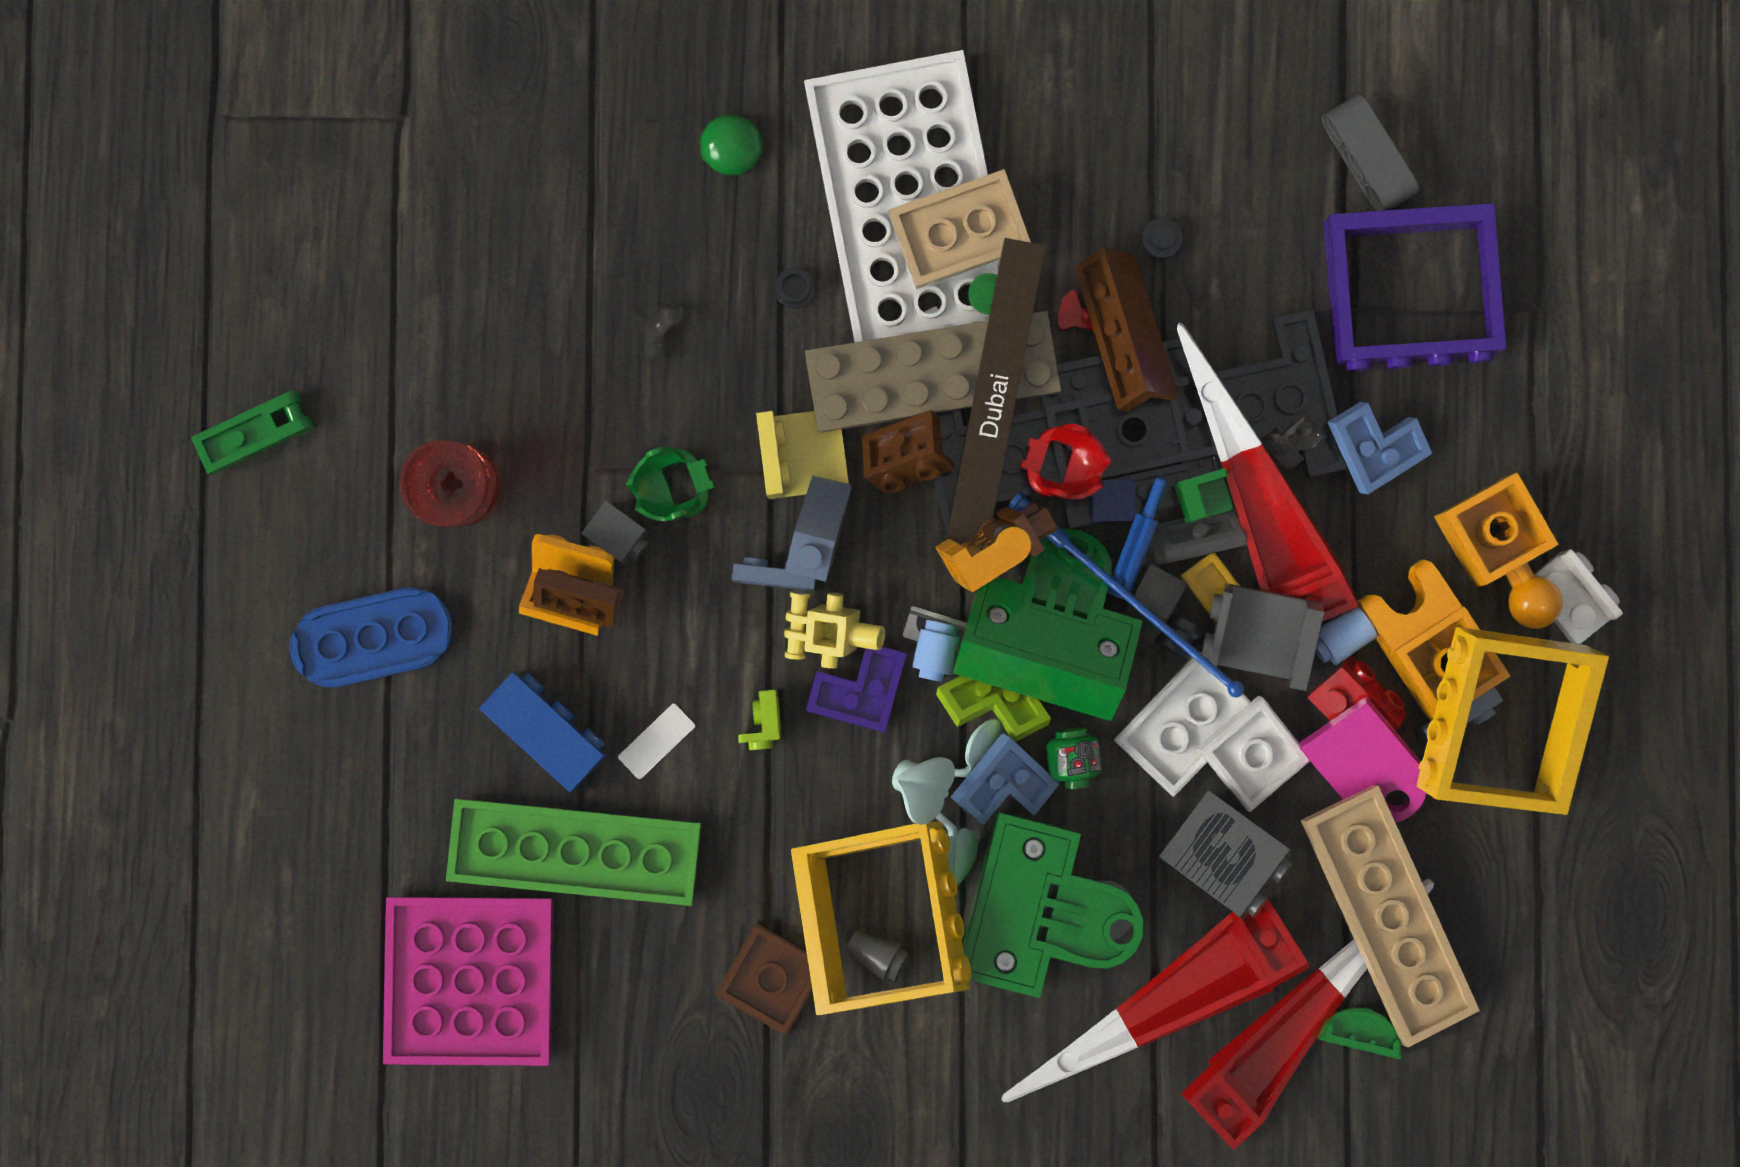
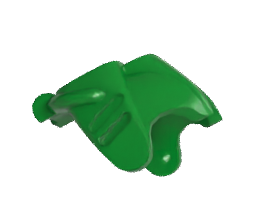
M659 447L646 452L645 457L636 465L626 483L627 488L636 497L635 511L657 521H673L682 517L689 518L699 514L707 505L709 490L716 488L714 481H710L706 469L708 467L706 459L698 461L690 452L678 448L673 449L672 447ZM685 463L697 495L690 501L676 505L665 476V470L674 465Z

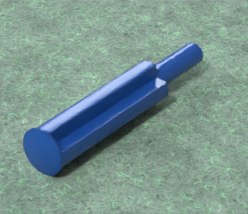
M1160 477L1154 481L1142 515L1136 513L1112 576L1114 580L1130 593L1133 590L1159 522L1154 517L1167 485V481ZM1110 586L1108 587L1107 592L1109 594L1124 599Z

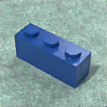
M512 672L479 709L566 790L575 792L608 756L601 749L605 742L588 727L582 732L571 721L575 717L574 713L562 702L556 700L552 704L541 694L545 687L528 672L524 676Z

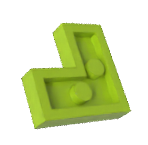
M963 676L955 678L939 686L937 689V697L957 727L993 710L1010 738L1017 742L1048 726L1051 720L1039 699Z

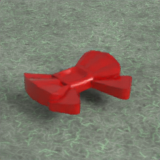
M1069 291L1061 300L1062 304L1057 315L1058 330L1066 331L1077 327L1094 332L1088 310L1081 308L1076 291Z

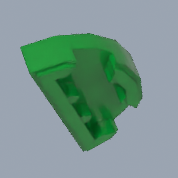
M1349 1007L1335 1012L1323 1024L1317 1037L1322 1041L1401 1060V1042L1397 1037L1394 1027L1385 1016L1367 1007Z

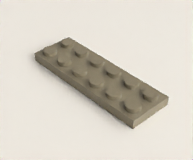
M1048 311L1032 314L1016 401L1059 394L1061 392ZM988 321L806 350L805 356L818 433L908 419L928 410L938 414L971 408Z

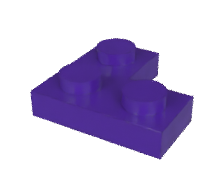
M882 647L880 651L865 649L856 682L817 671L806 711L885 733L907 653Z

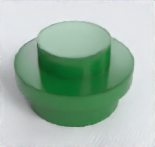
M985 273L979 275L972 281L969 287V302L979 313L989 315L996 274Z

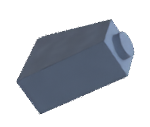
M812 476L794 530L785 572L826 582L835 560L852 489L851 484Z

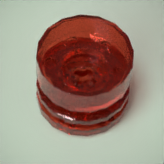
M442 439L425 443L413 451L402 467L400 478L403 501L415 517L429 525L454 528L474 525L488 516L498 501L501 485L497 467L488 454L474 445ZM455 478L463 482L462 488H458L456 491L448 489L447 486L448 481H454Z

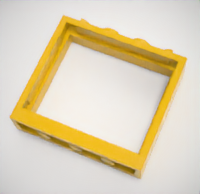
M1456 627L1451 648L1447 650L1448 661L1444 677L1437 689L1438 701L1433 720L1427 729L1428 741L1423 760L1418 766L1420 773L1416 786L1437 800L1568 815L1609 656L1587 645ZM1485 652L1567 663L1534 792L1452 782Z
M929 822L924 825L912 824L791 849L816 1015L838 1013L970 990L969 980L971 979L972 971L969 959L964 955L962 944L964 923L961 915L957 913L955 902L957 881L954 873L950 871L948 860L950 839L946 830L943 829L942 822ZM921 839L944 981L847 998L825 858Z

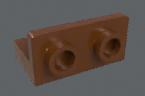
M932 410L862 436L864 478L885 494L901 492L908 486L924 480L936 479L939 475L954 469V461L942 452L940 416Z
M538 569L534 580L535 607L609 628L614 627L624 599L623 589L570 575L560 570Z

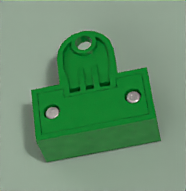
M1064 528L1063 530L1070 535V542L1080 547L1086 556L1111 576L1112 561L1106 548L1095 537L1081 530ZM1045 537L1040 540L1045 550L1036 556H1030L1022 584L996 577L977 589L952 673L1111 721L1126 691L1143 621L1103 609L1109 585L1080 560L1068 554L1065 548H1058Z
M996 810L963 940L964 955L967 956L971 965V981L1040 998L1050 957L1090 968L1108 969L1123 964L1136 952L1143 938V918L1137 903L1127 892L1111 884L1071 874L1081 833ZM1120 919L1129 921L1133 927L1131 938L1124 943H1117L1110 936L1111 925Z

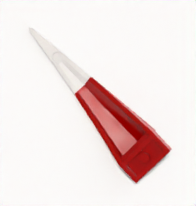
M1179 322L1177 331L1222 467L1227 468L1228 471L1227 483L1242 530L1246 533V543L1260 589L1322 602L1324 608L1322 622L1358 607V599L1341 567V562L1184 324Z
M1430 879L1422 882L1427 894L1434 886V882ZM1354 939L1208 1060L1210 1066L1181 1093L1187 1102L1233 1150L1265 1121L1288 1081L1317 1039L1323 1024L1335 1013L1344 998L1366 971L1367 966Z
M1269 899L1255 917L1248 914L1244 921L1232 912L1109 1015L1004 1093L1001 1100L1003 1102H1010L1273 991L1274 987L1308 969L1309 964Z

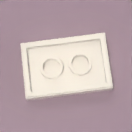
M1191 658L1113 740L1164 790L1174 797L1207 763L1197 748L1251 703V701L1244 694L1238 698L1231 697L1223 683L1194 658Z

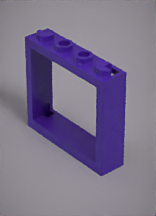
M1494 203L1331 214L1324 221L1335 366L1347 365V371L1357 370V372L1371 370V364L1387 363L1388 369H1403L1412 367V361L1428 360V366L1435 367L1453 364V358L1466 357L1469 358L1470 364H1479L1480 362L1494 361V356L1506 350ZM1477 228L1486 338L1354 347L1345 237Z

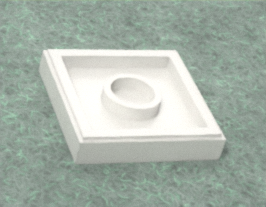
M1261 696L1255 698L1197 748L1248 812L1256 808L1310 762L1300 750L1299 742Z

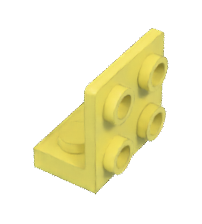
M773 411L756 413L768 499L806 495L813 475L849 484L842 429L818 433L815 411L774 416Z

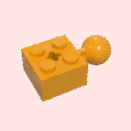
M1518 473L1500 479L1434 516L1474 588L1487 585L1506 575L1513 587L1508 600L1509 610L1519 624L1527 628L1540 629L1556 621L1562 611V594L1552 581L1544 577L1535 576L1527 562L1559 544ZM1498 524L1501 531L1496 534L1497 537H1493L1490 533V525Z

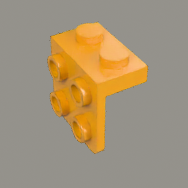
M536 534L532 541V573L519 605V614L598 636L602 625L535 607L534 580L538 569L541 568L544 570H560L570 575L613 586L614 557L597 546H581L567 542L563 537L554 534Z

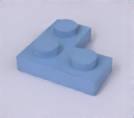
M1359 402L1327 422L1358 491L1362 494H1370L1432 454L1417 418L1407 417L1382 433L1369 403Z
M1002 733L950 798L977 822L985 825L1008 795L1025 811L1035 816L1059 786V783L1053 780L1012 738Z

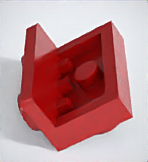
M1352 655L1343 660L1341 665L1315 687L1307 697L1330 721L1366 696L1395 731L1401 726L1407 714L1400 697L1392 690H1385L1375 679L1372 669L1365 662L1357 661Z

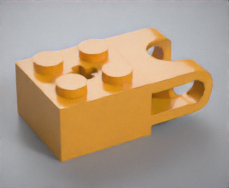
M1421 559L1409 570L1408 578L1414 588L1416 601L1415 606L1408 614L1396 613L1386 604L1382 597L1377 595L1362 597L1358 600V607L1372 623L1377 633L1376 641L1429 722H1431L1438 701L1437 689L1445 673L1441 668V659L1447 658V650L1451 648L1456 627L1480 629L1465 606L1462 607L1435 565L1430 561ZM1484 653L1473 701L1510 677V674L1496 653Z

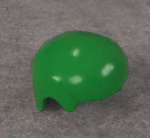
M735 114L721 115L709 122L699 138L700 155L703 161L721 175H742L755 167L762 154V136L750 120L743 116Z

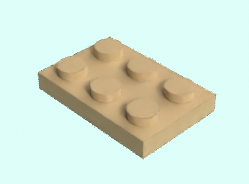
M1005 169L888 210L915 289L1000 260L1004 238L1031 242Z

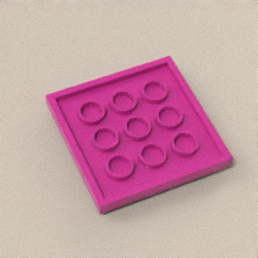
M386 897L383 1064L549 1066L551 1064L553 898Z

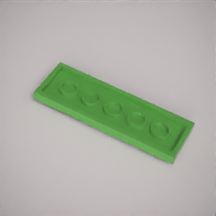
M456 798L454 800L446 881L692 906L702 823Z

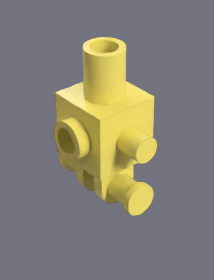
M802 590L790 591V597H792L791 610L786 611L785 619L791 622V627H787L784 630V637L788 638V649L785 651L786 658L802 660L805 659L806 653L804 651L822 654V667L837 668L838 657L847 656L857 650V647L881 650L885 638L884 627L860 623V610L844 608L843 594L827 593L826 605L821 604L807 611L808 599H810L811 593Z

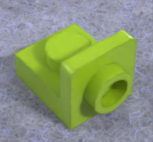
M778 690L759 691L760 700H753L754 724H762V733L738 735L739 743L748 742L749 750L773 748V740L782 739Z

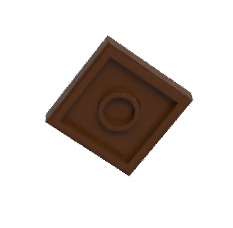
M756 922L715 995L787 1036L812 992L807 951Z

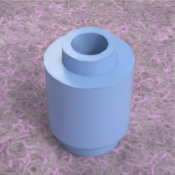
M926 620L925 628L920 629L912 666L920 669L919 677L943 682L944 674L953 675L952 672L960 637L957 636L958 626Z

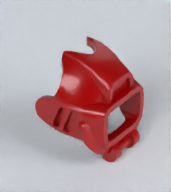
M1065 424L1047 429L1038 439H1029L1028 446L1030 448L1026 460H1022L1021 468L1028 470V480L1037 493L1048 497L1056 496L1062 499H1082L1103 488L1101 477L1104 470L1110 465L1111 459L1101 442L1090 432L1089 428L1077 424ZM1051 441H1056L1072 448L1061 484L1044 479L1040 475L1044 457Z

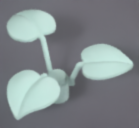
M998 718L985 721L971 735L965 752V761L968 765L966 768L955 769L952 761L945 757H935L919 764L911 760H904L897 766L892 778L894 789L902 793L906 812L911 821L924 825L936 818L948 830L950 839L948 860L950 871L956 877L957 886L968 875L975 863L978 852V840L974 831L969 828H962L957 831V827L940 811L944 805V799L949 794L948 790L954 778L967 777L1002 733L1009 736Z

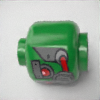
M1069 728L1055 731V738L1047 742L1046 752L1049 775L1053 780L1064 782L1065 789L1089 787V779L1095 778L1101 773L1102 762L1099 740L1095 735L1088 734L1087 728Z

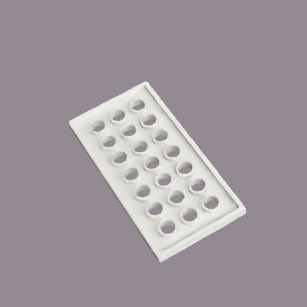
M963 50L804 80L854 342L988 321L989 315L979 313L972 306L961 303L958 298V291L965 285H971L972 281L979 275L985 273L997 275L999 260L915 289L888 214L889 209L988 175ZM927 89L937 90L941 94L943 101L936 108H926L920 103L919 96ZM886 97H896L902 102L903 109L896 116H887L880 110L881 101ZM849 104L859 106L863 111L862 119L855 124L844 122L840 117V112L844 106ZM935 128H942L949 133L950 142L945 147L935 148L927 140L928 133ZM894 136H904L909 140L911 148L906 154L897 156L888 150V141ZM856 143L867 145L871 151L870 158L863 163H855L847 155L849 148ZM949 167L955 170L958 175L956 184L951 187L940 186L934 177L940 168ZM900 176H913L918 182V189L910 195L899 193L895 188V182ZM864 182L874 184L879 191L877 198L869 203L860 201L855 195L856 188ZM873 221L883 224L887 231L885 237L879 242L868 241L863 235V229L866 224ZM878 261L889 262L894 268L892 278L885 282L875 280L870 273L874 263ZM931 292L940 297L942 306L937 312L928 314L919 308L918 300L924 293ZM886 300L896 301L902 308L900 317L894 321L882 319L878 313L880 304Z

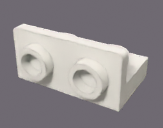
M1570 549L1559 552L1533 574L1549 579L1559 588L1563 598V606L1559 617L1554 622L1571 643L1581 644L1608 621L1619 618L1623 612L1617 606L1620 601L1614 591L1605 584L1600 585L1591 574L1594 569L1589 560L1580 552L1574 553Z

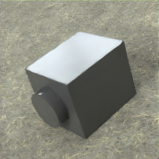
M606 500L581 533L624 565H626L629 559L636 562L649 544L645 540L649 532Z

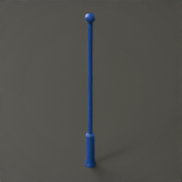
M1019 492L1009 503L1008 507L1019 511L1031 504V502L1026 499V495L1023 492ZM1056 524L1058 530L1047 536L1058 548H1066L1223 683L1231 697L1238 698L1243 695L1244 686L1241 682L1232 681L1071 543L1070 535Z

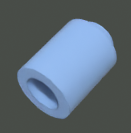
M1356 607L1331 618L1321 625L1315 653L1323 663L1330 660L1334 665H1338L1377 638V633L1363 611Z

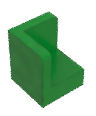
M1227 468L1174 484L1186 524L1232 510L1233 505L1225 482V477L1229 476Z

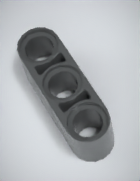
M1358 94L1322 115V122L1327 134L1376 211L1393 210L1419 194L1416 179L1363 96Z

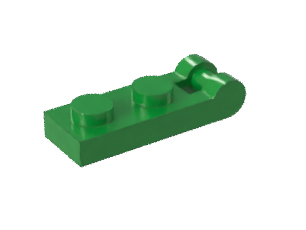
M298 391L286 392L192 436L191 440L207 474L215 475L293 437L301 436L313 430L314 425L310 417L304 416L300 407L302 399ZM285 411L289 423L279 427L274 415Z

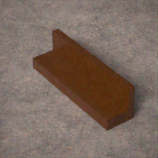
M1102 247L1075 266V270L1117 410L1129 412L1151 397L1172 401L1179 396L1137 258L1130 253Z

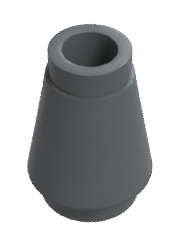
M857 930L852 935L845 951L883 982L889 979L894 983L900 977L910 955L909 952L902 949V944L866 933L863 934Z

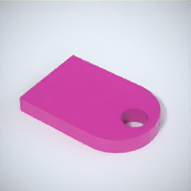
M1367 696L1300 742V750L1342 799L1371 785L1379 786L1384 799L1392 791H1403L1409 796L1406 803L1395 806L1386 801L1395 823L1413 815L1425 799L1426 792L1416 786L1420 773L1418 768L1421 762L1420 759Z

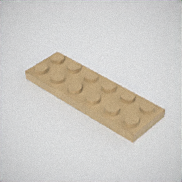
M1371 785L1302 819V825L1401 1044L1405 1047H1410L1479 1012L1477 1003L1379 786Z

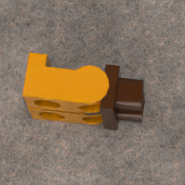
M1034 503L1027 505L1019 511L1005 507L997 512L999 519L987 521L981 526L977 535L961 545L951 539H947L935 548L955 582L974 592L1022 562L1028 554L1036 556L1045 550L1040 540L1058 530L1046 508H1038Z

